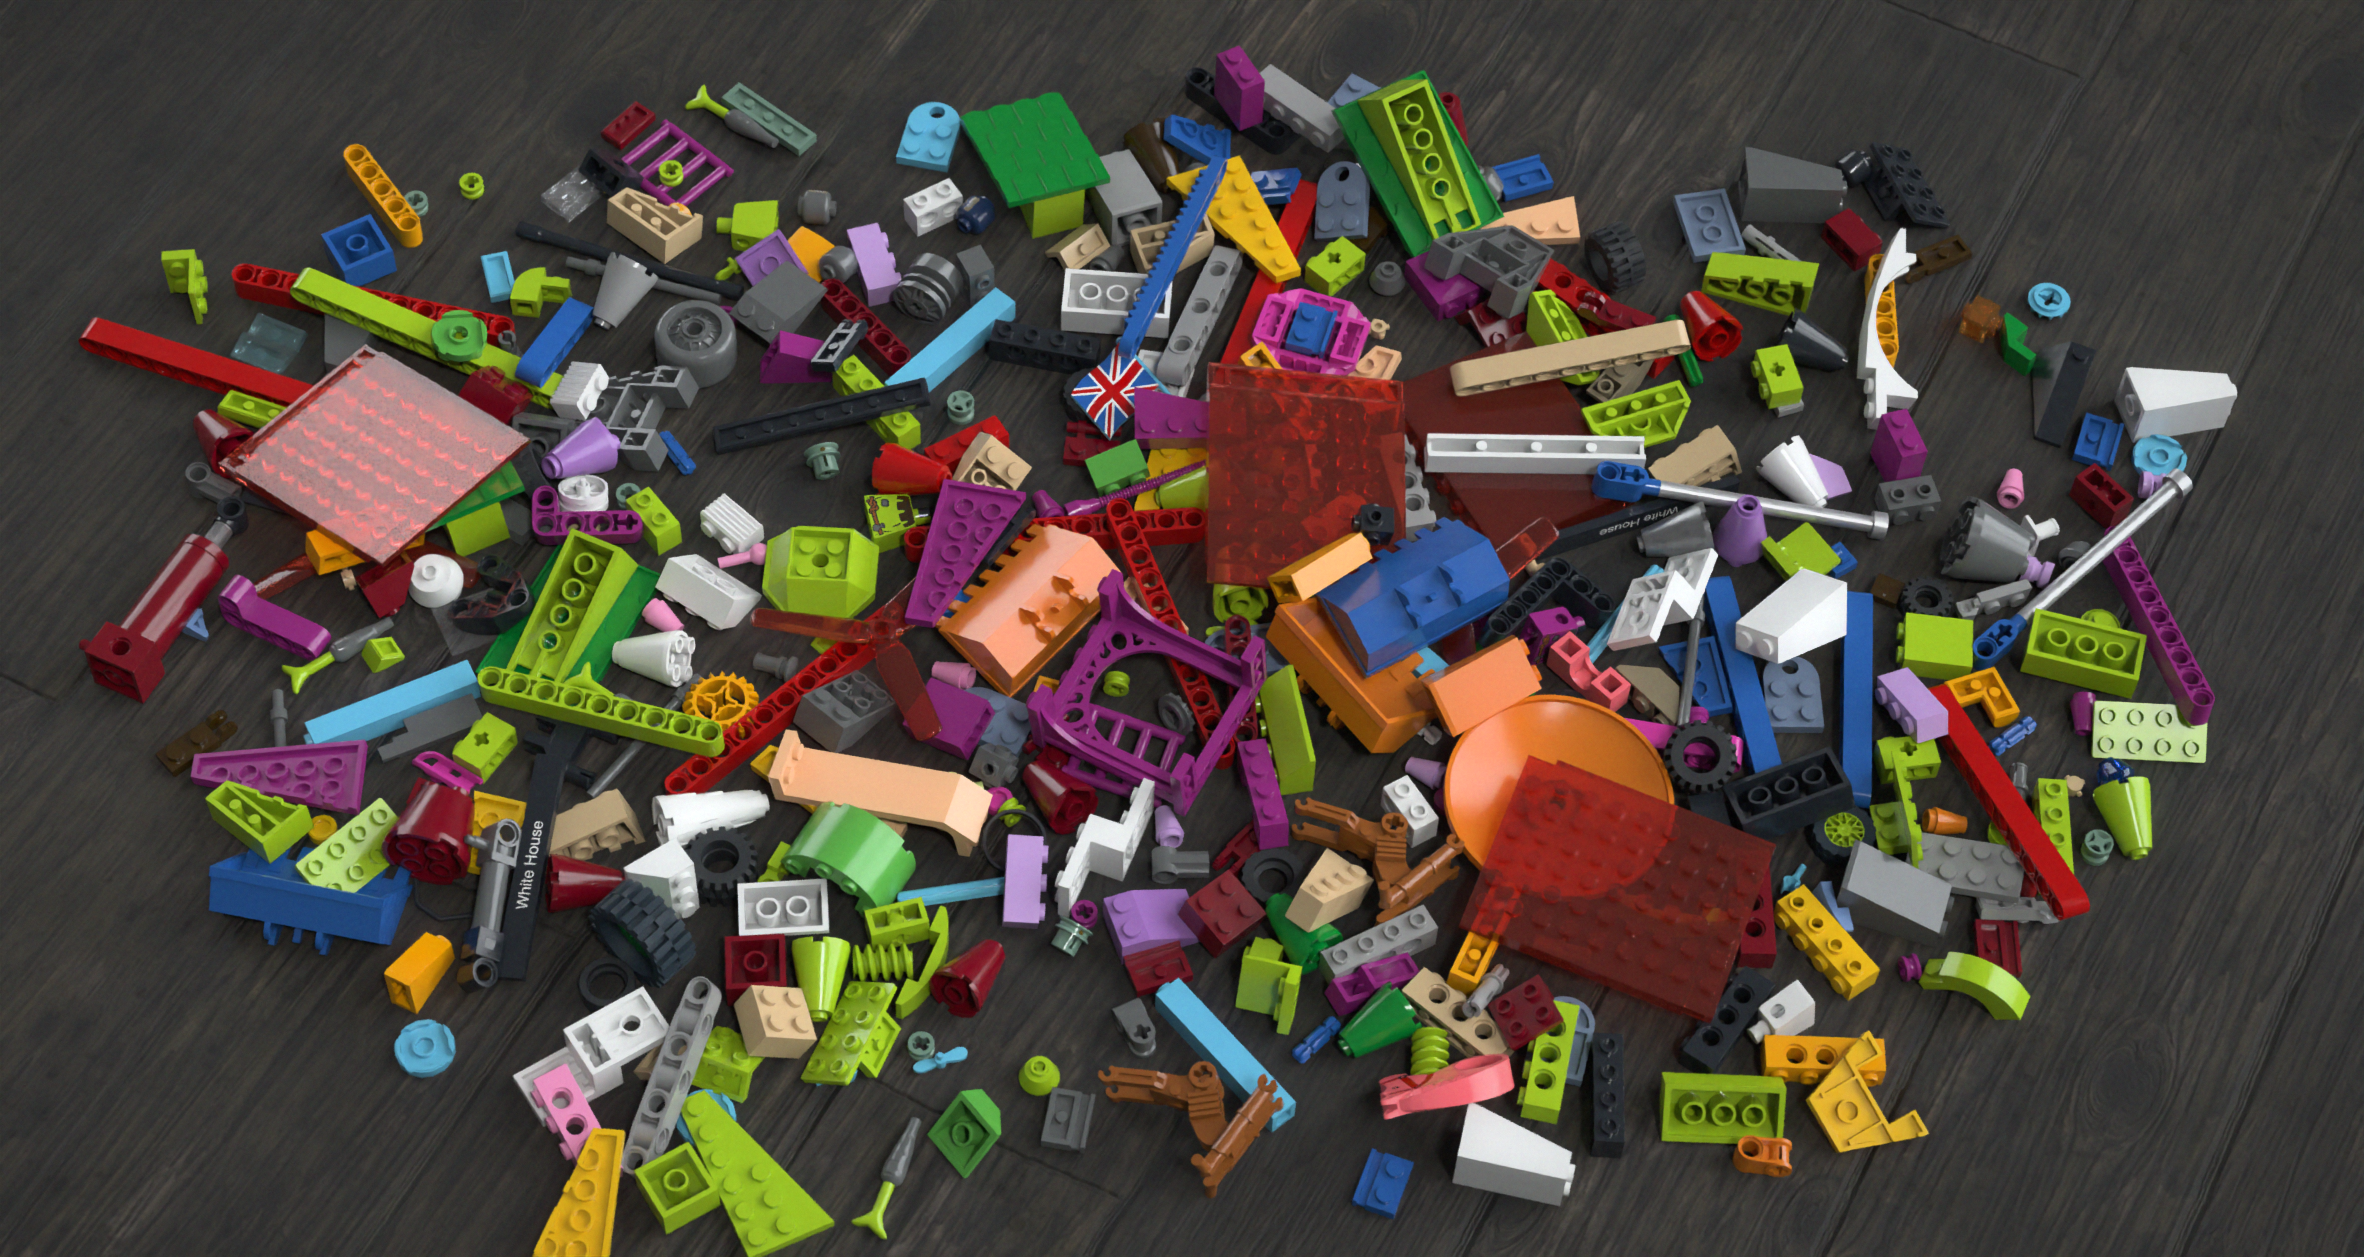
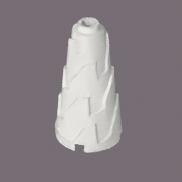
M759 790L660 795L653 797L652 801L654 824H658L659 831L656 832L660 846L675 838L683 849L688 848L690 840L696 841L695 835L698 833L706 834V829L713 827V831L719 830V826H725V829L729 831L731 827L744 826L758 818L764 817L765 812L769 811L770 808L767 795L761 794Z

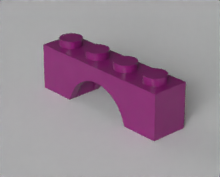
M1266 739L1237 742V768L1242 786H1247L1254 831L1259 849L1288 846L1289 822Z

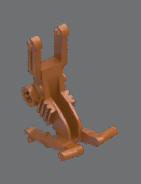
M1309 797L1306 798L1305 805H1302L1299 799L1295 800L1294 810L1298 815L1309 816L1339 825L1340 831L1335 832L1304 822L1302 830L1297 829L1296 824L1292 825L1291 836L1294 839L1310 841L1342 852L1349 850L1357 854V857L1373 862V879L1376 880L1380 894L1379 907L1385 909L1376 917L1374 927L1410 911L1427 896L1429 897L1434 894V890L1444 882L1456 879L1459 875V866H1454L1453 869H1450L1451 859L1460 854L1464 848L1463 840L1455 844V834H1450L1446 839V844L1428 858L1421 860L1420 864L1411 870L1406 863L1405 837L1407 835L1408 821L1402 814L1388 813L1383 816L1381 822L1374 823L1357 817L1352 811L1318 802ZM1392 825L1398 826L1396 830L1390 829Z
M1207 1061L1194 1064L1189 1074L1185 1076L1161 1073L1159 1071L1114 1067L1113 1065L1109 1066L1110 1076H1105L1101 1070L1098 1072L1102 1084L1106 1086L1116 1085L1118 1089L1117 1093H1113L1110 1087L1106 1088V1094L1112 1102L1128 1101L1166 1105L1179 1111L1189 1112V1119L1203 1149L1209 1152L1205 1159L1200 1154H1195L1191 1158V1163L1199 1170L1200 1176L1205 1177L1203 1184L1205 1185V1196L1208 1198L1216 1196L1217 1186L1224 1176L1233 1169L1253 1140L1260 1136L1259 1132L1274 1112L1280 1111L1284 1106L1282 1097H1278L1275 1102H1272L1274 1100L1273 1094L1278 1088L1275 1080H1271L1269 1085H1265L1268 1083L1266 1074H1262L1257 1080L1258 1086L1241 1109L1235 1112L1236 1116L1230 1123L1226 1122L1222 1101L1224 1088L1215 1066Z

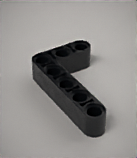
M1199 67L1191 68L1186 73L1185 95L1190 101L1266 152L1273 155L1282 154L1303 136L1293 131L1283 121L1274 118L1265 109H1263L1261 123L1239 131L1214 96L1215 76ZM1311 91L1312 93L1320 97V95L1317 92Z
M1553 557L1489 617L1478 635V640L1483 648H1487L1511 635H1515L1525 625L1528 615L1539 612L1552 598L1557 600L1576 617L1581 616L1589 627L1601 628L1614 610L1615 602L1608 593L1567 560L1561 557Z

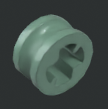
M417 190L405 195L404 199L418 217L427 213L429 205L425 193Z
M625 483L619 486L616 491L618 506L622 510H627L626 495L631 494L633 496L640 492V488L633 483Z
M924 1031L913 1033L908 1039L909 1056L917 1062L932 1058L935 1053L933 1037ZM916 1043L926 1045V1050L916 1049Z

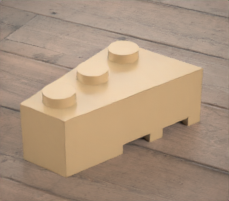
M627 187L608 200L607 223L664 264L702 237L703 215L697 213L694 216L681 212L680 207L672 204L670 208L657 203V198Z
M1207 213L1176 273L1211 255L1214 248V231ZM1176 220L1130 230V252L1139 274H1148L1149 270H1152V264L1156 262V256L1160 255V248L1164 247V241L1168 239V233L1172 231V225L1176 223Z

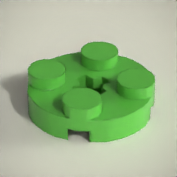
M464 310L449 311L442 315V319L434 323L432 327V344L439 353V357L445 361L463 362L478 359L482 356L487 344V328L481 319L479 321L473 317V313ZM457 332H461L462 336H467L461 340L454 338Z

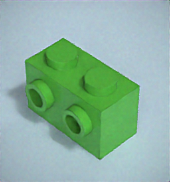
M1136 439L1085 460L1100 497L1112 494V492L1115 493V491L1118 492V490L1129 485H1138V483L1144 482L1146 478L1150 477L1148 466Z

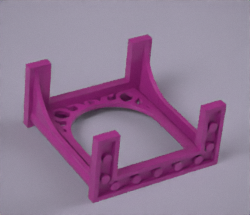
M1112 569L1108 577L1104 576L1101 579L1097 588L1102 618L1098 625L1091 627L1087 636L1088 641L1084 648L1080 647L1075 653L1074 664L1069 671L1066 670L1062 674L1058 690L1054 694L1051 688L1041 684L1036 692L1033 691L1027 699L1026 707L1035 745L1041 748H1045L1046 744L1049 743L1138 787L1141 786L1144 778L1154 781V795L1173 803L1174 812L1185 817L1267 679L1265 641L1254 635L1240 660L1169 627L1150 615L1125 591L1123 573ZM1115 634H1121L1126 638L1127 645L1124 649L1118 650L1112 645L1111 640ZM1133 636L1136 637V641H1142L1143 643L1138 646L1133 645ZM1105 648H1107L1110 655L1107 658H1101L1100 656H1104ZM1137 653L1167 655L1239 689L1196 762L1193 756L1183 753L1173 772L1169 773L1117 748L1105 740L1097 731L1089 710L1091 691L1102 672L1123 657ZM1090 673L1094 675L1091 679L1088 678ZM1077 695L1083 696L1080 703H1072L1077 700ZM1074 710L1081 711L1084 714L1077 722L1070 723L1063 719L1066 713ZM1084 726L1089 728L1087 734L1083 733L1081 730V728H1083Z

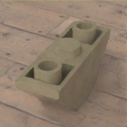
M1654 359L1606 368L1586 390V393L1600 403L1630 395L1640 386Z
M1619 665L1615 668V671L1631 684L1628 698L1634 703L1635 708L1639 712L1645 713L1653 723L1677 726L1679 686L1660 668Z

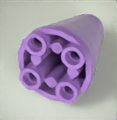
M594 417L581 423L548 452L545 458L542 459V469L545 475L551 479L605 473L615 468L618 458L617 450L621 446L620 441L616 435L609 432L600 419Z
M1743 495L1717 524L1712 535L1716 552L1733 567L1755 562L1763 556L1761 542L1767 538L1762 506L1758 498L1753 495Z

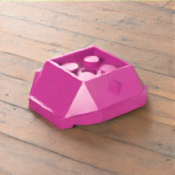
M1300 288L1267 296L1253 331L1251 342L1253 346H1256L1262 341L1292 383L1322 390L1355 371L1370 331L1371 322L1366 317H1363L1359 309L1352 302ZM1300 302L1326 308V311L1329 312L1338 311L1323 359L1319 358V355L1316 354L1310 356L1285 349L1286 340Z

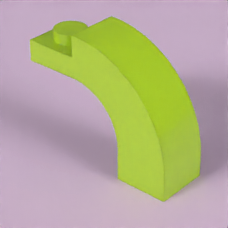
M1948 952L1946 959H1929L1919 980L1923 989L1956 990L1973 996L1982 1002L1994 1019L2021 1020L2030 995L2021 983L2004 969L1979 957L1958 952Z

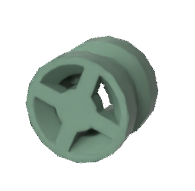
M961 390L950 394L947 400L949 420L956 425L970 423L975 414L973 396Z
M2090 831L2086 835L2080 849L2082 859L2093 866L2104 864L2112 851L2113 839L2106 831Z

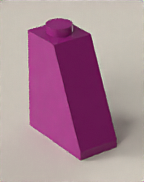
M780 330L760 360V383L831 382L833 379L832 372L813 371L810 361L825 341Z

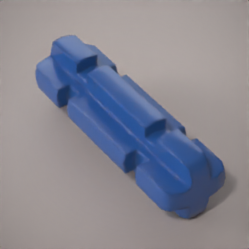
M669 431L660 432L659 436L669 450L667 453L668 457L683 475H691L696 468V464L689 458V455Z
M2025 716L2019 720L2020 723H2015L2002 732L2000 737H1995L1988 745L1994 756L2001 755L2005 752V748H2011L2025 738L2024 735L2032 733L2037 726L2036 722L2030 716Z
M1329 1016L1322 1022V1026L1319 1025L1303 1040V1044L1299 1043L1292 1051L1293 1058L1301 1064L1305 1063L1311 1057L1310 1054H1315L1330 1040V1036L1338 1033L1341 1029V1024L1335 1017Z

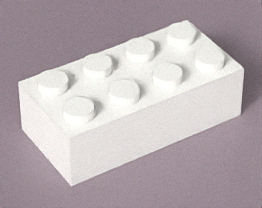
M1066 268L1061 310V330L1123 335L1125 318H1128L1129 310H1132L1133 302H1136L1137 294H1140L1141 286H1144L1145 278H1148V274ZM1172 282L1145 335L1147 337L1168 338Z

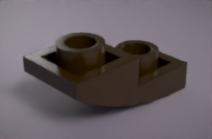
M1376 203L1369 209L1367 238L1348 240L1367 255L1380 236L1386 237L1393 227L1392 222L1389 221L1380 203Z

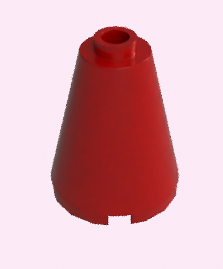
M1692 291L1683 297L1680 307L1696 355L1702 360L1713 361L1712 358L1720 356L1725 358L1735 351L1743 338L1741 336L1743 327L1740 322L1700 291Z
M886 443L879 449L883 451L881 457H875L873 462L872 484L874 488L879 490L880 493H877L878 495L907 494L913 496L940 493L944 479L952 480V473L948 466L896 443Z

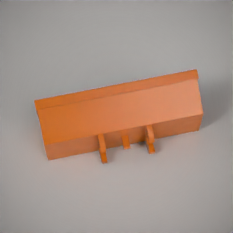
M1051 524L1047 527L1032 525L1026 532L1034 537L1031 542L1020 539L1016 540L1011 545V549L1018 552L1015 557L1002 554L995 563L1003 569L999 572L986 569L979 578L987 584L983 588L972 584L969 585L963 593L971 599L967 603L953 600L948 610L955 614L951 618L942 616L936 623L935 627L939 629L938 631L1000 694L1013 698L1101 612L1099 592H1097L1098 585L1104 576L1108 577L1112 569L1121 571L1092 537L1061 529Z
M1317 597L1304 601L1279 604L1274 611L1276 613L1268 629L1266 638L1300 674L1297 677L1299 690L1307 694L1314 689L1320 696L1316 703L1320 707L1327 704L1332 709L1327 717V722L1331 726L1333 725L1335 729H1340L1346 725L1371 753H1394L1433 719L1438 718L1420 681L1436 672L1430 669L1418 678L1411 673L1424 662V659L1417 652L1402 662L1399 661L1365 679Z

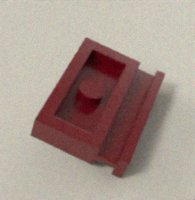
M1975 919L1973 932L1976 957L1989 961L2012 976L2020 978L2023 971L2018 922L2006 923L2004 920Z
M1179 940L1123 956L1124 966H1126L1137 997L1157 992L1163 984L1167 982L1172 983L1177 978L1183 983L1193 981L1192 970L1184 951H1182Z

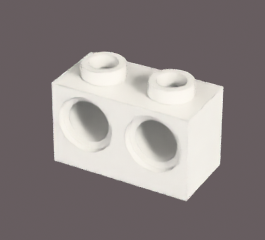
M948 178L905 198L904 219L917 237L957 219L956 211L963 204V195Z
M1408 775L1383 787L1381 806L1387 814L1395 812L1406 817L1408 829L1405 839L1411 848L1436 836L1439 817Z

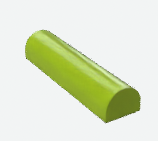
M230 390L218 405V413L231 420L259 429L265 426L271 432L281 435L287 433L291 435L293 440L319 447L321 442L327 441L329 438L330 421Z

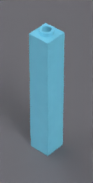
M995 287L885 381V386L925 377L928 391L930 392L989 341L995 319L1009 322L1015 319V301Z
M468 660L462 661L305 722L308 734L303 735L304 741L307 745L371 740L404 727L403 719L470 693L473 694L474 699L481 697L478 680Z
M1179 978L1172 983L1167 982L1163 984L1156 992L1155 1009L1204 1061L1210 1062L1215 1066L1218 1076L1243 1103L1247 1101L1258 1086L1257 1080L1262 1074H1266L1268 1083L1265 1085H1269L1271 1080H1275ZM1277 1081L1278 1088L1273 1094L1274 1100L1272 1102H1275L1278 1097H1282L1284 1106L1280 1111L1274 1112L1265 1124L1271 1133L1294 1116L1296 1101Z

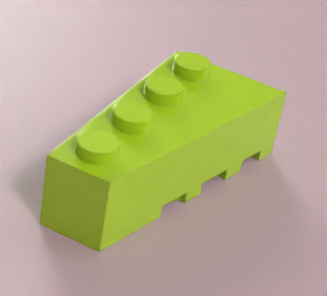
M1712 252L1701 292L1787 316L1792 311L1794 312V308L1806 314L1819 263Z

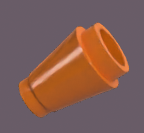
M1933 807L1924 811L1922 829L1924 832L1935 835L1964 834L1967 829V818Z

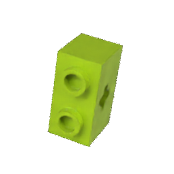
M1341 236L1337 241L1330 242L1317 257L1314 256L1309 259L1305 266V282L1320 294L1333 296L1364 270L1366 254L1345 237Z
M1788 345L1756 350L1754 361L1751 362V372L1753 377L1758 378L1759 393L1761 398L1766 400L1768 408L1800 403L1803 385Z
M650 487L625 500L626 509L635 511L640 515L644 527L643 538L659 556L682 543L680 523Z
M487 712L481 720L474 722L466 738L460 740L455 745L452 753L454 762L482 778V784H484L518 744L515 727Z
M1911 736L1900 738L1885 737L1877 740L1872 756L1881 784L1893 783L1891 751L1896 750L1899 760H1905L1907 777H1904L1906 781L1937 776L1941 760L1934 739L1918 744Z
M922 897L864 910L865 929L873 953L876 951L878 944H882L883 949L886 950L889 944L892 943L895 947H899L902 943L907 945L930 939L929 919Z

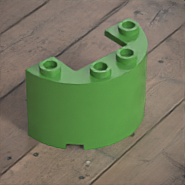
M833 801L821 803L780 862L791 873L800 874L803 877L807 875L810 867H812L820 877L831 879L839 884L840 888L847 894L858 896L860 899L855 910L865 919L864 910L895 902L897 893L902 891L915 871L916 862L912 851L908 850L906 852L902 847L904 840L892 828L872 814L846 803H843L841 807L834 806L835 803Z

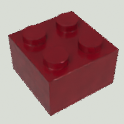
M488 365L471 373L456 401L502 431L513 425V417L525 411L534 395L529 393L528 388L521 382H513L505 376L506 373L499 367Z
M1228 869L1188 898L1180 909L1178 916L1216 959L1257 929L1267 913Z
M785 933L725 937L728 1006H734V1003L751 985L787 987Z

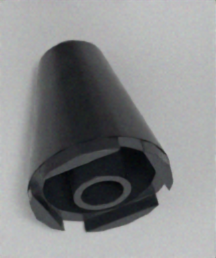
M1794 308V312L1790 313L1778 335L1780 336L1778 340L1780 342L1779 345L1775 343L1773 346L1787 344L1794 363L1836 372L1838 368L1842 370L1849 359V355L1846 354L1847 348L1797 308Z

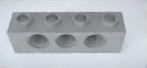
M1406 434L1375 439L1372 456L1387 505L1394 508V528L1398 541L1403 538L1410 542L1417 541L1419 539L1414 533L1422 528L1432 532L1433 527H1436L1434 523L1436 515L1434 510L1430 511L1429 493L1427 488L1423 489L1421 484L1423 481L1420 466L1416 467L1414 462L1416 460L1415 448L1413 444L1409 445Z
M1421 905L1321 951L1319 970L1329 985L1332 979L1356 973L1360 965L1406 952L1412 956L1435 945L1438 926L1425 906Z

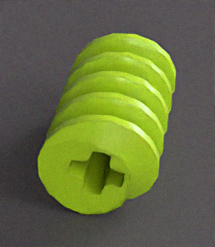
M893 943L889 944L887 952L884 951L882 944H878L875 953H873L870 945L865 946L863 953L860 952L858 945H854V979L856 974H858L861 982H865L868 973H870L874 982L878 980L879 974L882 973L885 981H889L891 973L894 972L896 979L901 980L903 972H906L908 979L913 980L912 949L911 951L908 950L906 943L901 944L899 952L896 951Z
M1423 1027L1412 1035L1411 1075L1432 1074L1449 1066L1448 1062H1446L1449 1058V1053L1446 1051L1449 1048V1042L1445 1040L1448 1032L1436 1027Z

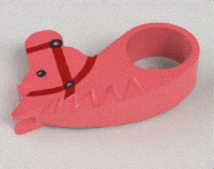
M1486 1054L1470 1057L1455 1062L1432 1074L1411 1076L1396 1074L1379 1081L1381 1088L1380 1101L1383 1106L1384 1120L1413 1112L1444 1109L1479 1102L1499 1096L1514 1088L1509 1056L1506 1054Z

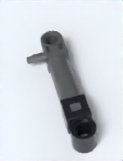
M506 818L486 826L482 830L480 837L469 834L464 837L466 844L479 849L476 865L481 867L472 925L470 930L465 931L460 957L461 960L469 963L462 965L457 973V981L466 992L473 993L492 986L498 978V969L495 963L500 962L505 935L500 933L509 871L516 868L521 840L520 827L512 819Z

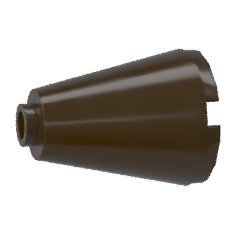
M1153 118L1154 123L1145 125V122H1141L1129 129L1124 134L1123 139L1125 142L1122 141L1126 150L1130 149L1157 191L1171 193L1176 189L1172 190L1167 185V178L1180 174L1176 147L1164 140L1166 118Z

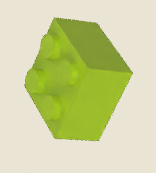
M689 1141L634 1170L637 1187L666 1234L720 1206L719 1190Z

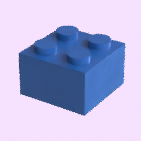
M371 214L321 234L325 254L341 281L362 286L397 271L393 250Z

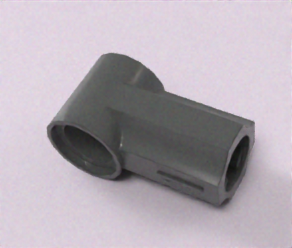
M192 463L185 471L188 492L195 498L206 497L219 503L226 497H240L242 493L241 486L212 473L209 466L205 463Z
M1159 846L1151 852L1152 879L1156 883L1170 884L1178 878H1209L1208 851L1177 852L1174 847Z

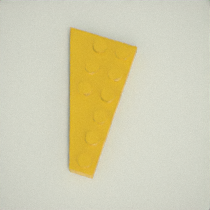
M1236 156L1228 159L1224 178L1206 212L1211 225L1226 239L1230 238L1236 243L1238 250L1242 253L1246 252L1255 261V265L1275 283L1301 276L1300 266L1241 157ZM1207 166L1168 177L1167 185L1172 190L1176 189L1185 201L1187 200L1188 193H1191L1192 185H1195L1196 177H1199V171L1206 170Z
M592 1129L577 1160L574 1172L563 1189L557 1207L554 1208L532 1257L610 1256L625 1139L624 1130Z

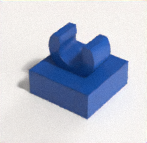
M1841 542L1830 547L1841 560L1839 565L1828 572L1832 578L1837 579L1856 569L1858 561Z

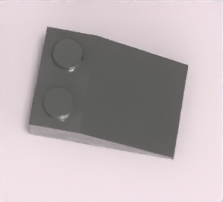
M786 260L749 289L729 314L741 327L770 346L780 330L794 334L828 289Z

